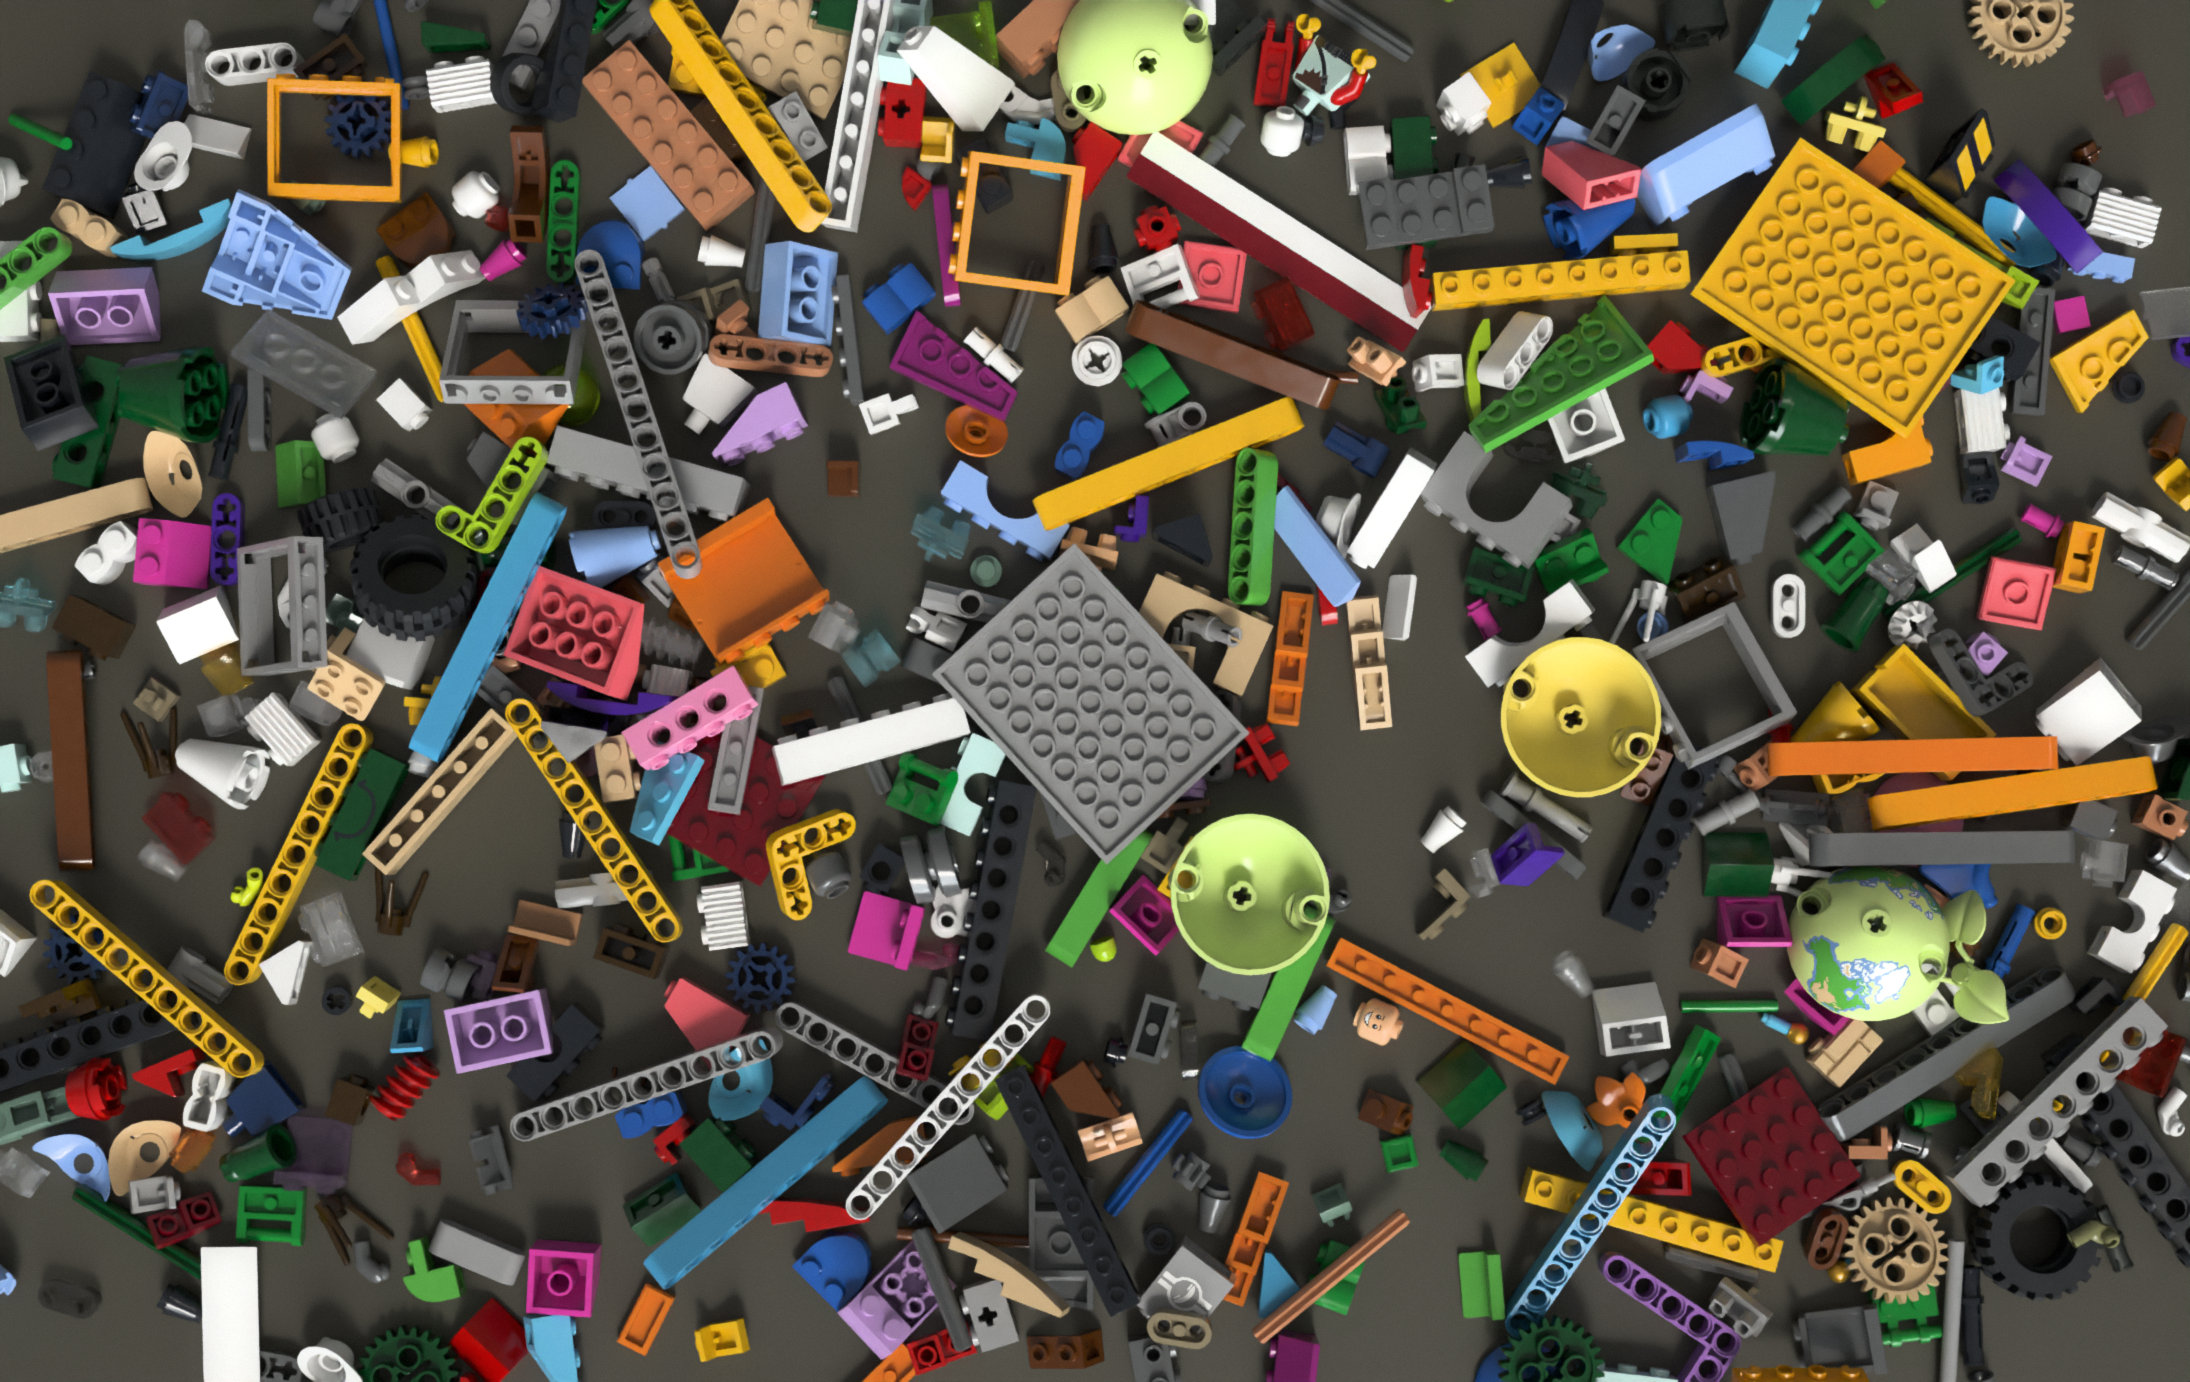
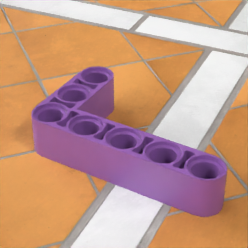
M1616 1251L1604 1253L1598 1262V1269L1610 1283L1699 1342L1676 1377L1678 1382H1719L1740 1350L1741 1339L1739 1334L1621 1253ZM1614 1260H1621L1623 1264L1621 1272L1617 1275H1609V1264ZM1647 1278L1649 1280L1648 1290L1644 1293H1636V1282L1639 1279ZM1674 1296L1676 1298L1675 1308L1671 1311H1663L1662 1303L1665 1298ZM1701 1314L1703 1316L1702 1326L1696 1330L1690 1329V1319L1694 1315ZM1722 1333H1729V1344L1723 1348L1717 1347L1716 1340L1718 1336ZM1705 1360H1711L1713 1363L1712 1370L1708 1374L1701 1375L1699 1373L1700 1364Z

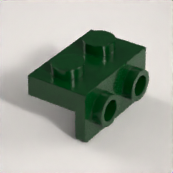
M1474 547L1461 584L1468 586L1467 592L1481 597H1485L1486 593L1498 596L1497 602L1510 607H1516L1517 603L1523 604L1526 602V593L1535 567L1531 566L1527 569L1520 564L1516 568L1505 561L1502 556Z

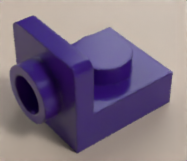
M1136 495V503H1129L1128 522H1134V527L1115 526L1114 535L1120 536V541L1139 542L1140 537L1146 538L1149 496Z

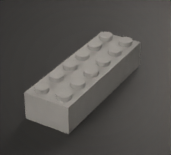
M557 426L547 463L555 468L554 473L559 474V477L578 482L579 477L585 478V482L590 483L593 487L609 490L611 485L616 487L615 490L621 492L620 494L639 499L640 494L647 496L646 499L651 500L634 447ZM669 457L687 513L700 516L701 511L707 512L712 520L725 523L744 511L751 487L744 478ZM660 466L654 467L649 474L660 476L666 469ZM664 496L660 499L659 504L669 506L675 501V498Z

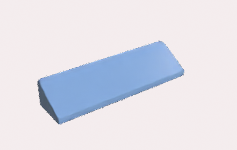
M1288 485L1285 486L1276 495L1274 529L1332 606L1337 607L1352 600L1361 580Z

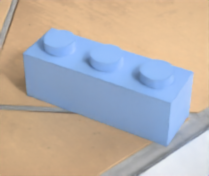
M2103 252L2078 274L2069 264L2067 265V270L2073 271L2074 275L2084 276L2089 274L2094 279L2109 278L2112 279V282L2124 283V281L2132 278L2135 258Z

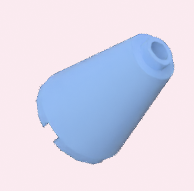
M649 526L579 530L569 532L568 534L571 537L569 544L577 572H581L582 576H586V580L582 582L599 588L608 585L657 557V549L662 548L657 531H650Z

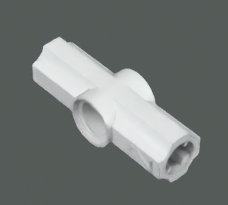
M2109 492L2101 496L2092 510L2091 517L2120 532L2121 538L2128 543L2140 548H2149L2174 563L2179 562L2190 548V537L2161 522L2162 518L2158 514L2143 507H2134Z

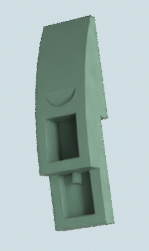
M65 1087L45 1093L37 1091L0 1104V1145L23 1139L22 1135L81 1118L70 1110L66 1100Z

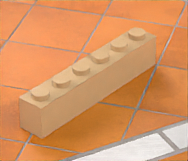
M491 708L367 847L362 855L385 875H395L517 738V734L507 719L496 709Z

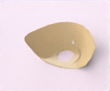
M151 431L147 436L143 454V468L149 489L155 499L165 509L178 517H187L201 500L203 489L194 458L187 445L179 438L160 431ZM182 460L187 461L191 466V479H186L181 473L180 462ZM169 473L175 474L174 485L171 484Z
M163 1120L142 1121L131 1124L118 1134L112 1143L108 1159L109 1178L112 1189L117 1196H123L129 1192L128 1181L149 1178L166 1163L179 1140L181 1133L179 1125ZM146 1142H154L160 1149V1155L154 1162H146L140 1156V1148Z

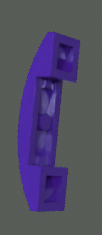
M2020 159L1993 180L2054 246L2060 256L2077 274L2103 253L2070 212Z
M547 681V688L562 700L579 708L602 714H651L680 697L639 692L637 704L591 699L588 698L589 688L574 683Z

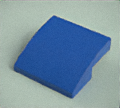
M1717 441L1686 442L1674 450L1676 463L1708 458L1709 471L1742 466L1755 458L1754 452L1749 449Z

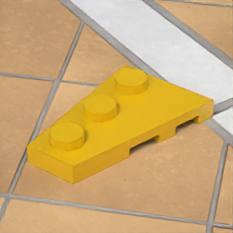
M2135 310L2124 312L2050 356L2049 362L2077 413L2085 411L2090 405L2089 402L2106 387L2109 383L2108 380L2120 366H2124L2148 339V335Z

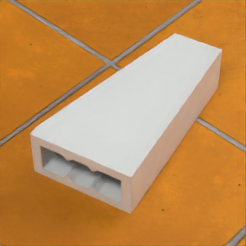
M915 26L909 29L904 35V41L897 49V52L962 131H984L1015 85L1012 79L935 26Z
M1412 447L1408 449L1347 550V553L1352 555L1350 557L1352 562L1365 569L1368 565L1375 568L1433 475L1437 466L1435 461Z

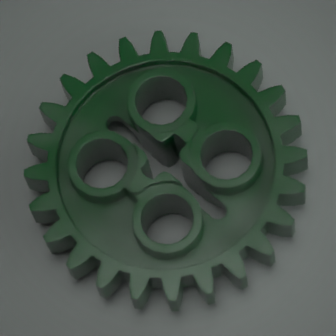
M1556 1314L1553 1315L1551 1323H1548L1544 1315H1540L1538 1325L1529 1318L1527 1319L1529 1329L1524 1330L1520 1326H1516L1519 1336L1517 1338L1507 1336V1339L1512 1344L1511 1348L1501 1347L1500 1349L1507 1356V1359H1501L1497 1362L1500 1367L1506 1369V1371L1498 1374V1378L1505 1382H1596L1595 1378L1605 1376L1600 1369L1596 1368V1366L1603 1364L1604 1360L1600 1356H1594L1601 1348L1597 1344H1590L1594 1339L1593 1335L1589 1332L1583 1334L1585 1328L1580 1323L1573 1327V1321L1569 1317H1566L1561 1324L1560 1318ZM1548 1339H1553V1348L1549 1352H1541L1542 1343ZM1569 1345V1348L1563 1351V1347ZM1580 1358L1579 1367L1574 1371H1567L1568 1362L1571 1359ZM1548 1365L1555 1366L1556 1370L1554 1372L1547 1371L1546 1367ZM1528 1366H1535L1534 1375L1531 1378L1523 1379V1370Z
M406 1324L399 1327L398 1335L393 1328H390L386 1331V1338L381 1334L374 1338L376 1345L370 1343L365 1347L369 1355H362L358 1358V1361L365 1365V1367H360L356 1371L363 1377V1382H386L381 1379L379 1374L380 1368L384 1367L392 1374L391 1382H398L423 1362L430 1360L431 1365L409 1382H424L425 1374L433 1375L437 1382H459L454 1380L453 1377L460 1374L462 1369L452 1368V1364L459 1357L448 1356L447 1353L452 1348V1345H446L445 1347L440 1345L443 1335L433 1340L431 1338V1328L420 1334V1327L416 1324L409 1333ZM406 1348L414 1349L417 1352V1362H410L406 1358Z

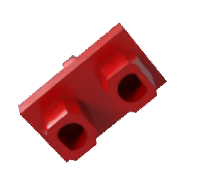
M1266 723L1253 729L1250 727L1246 728L1249 734L1243 741L1251 756L1247 755L1243 746L1237 748L1236 755L1240 762L1234 765V770L1237 771L1244 767L1250 778L1258 774L1252 763L1255 761L1268 783L1277 778V773L1286 768L1290 762L1282 749L1268 757L1266 756L1261 746L1275 738L1272 730Z

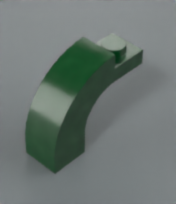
M1866 34L1835 55L1789 93L1781 102L1801 126L1853 83L1877 67L1886 57L1881 53L1879 45Z

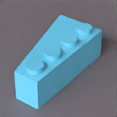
M1770 0L1760 18V24L1746 47L1747 52L1739 61L1734 73L1768 89L1784 65H1792L1799 52V48L1795 47L1798 39L1802 41L1811 26L1807 19L1810 14L1815 15L1822 0Z

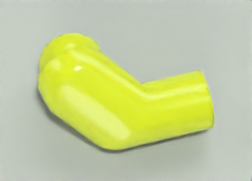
M251 868L248 870L246 888L236 886L234 892L231 893V901L233 903H239L240 906H248L259 895L264 886L261 869Z

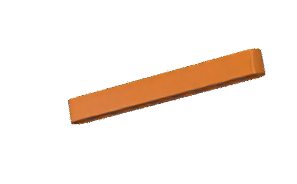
M2057 736L1767 743L1768 776L2059 769Z

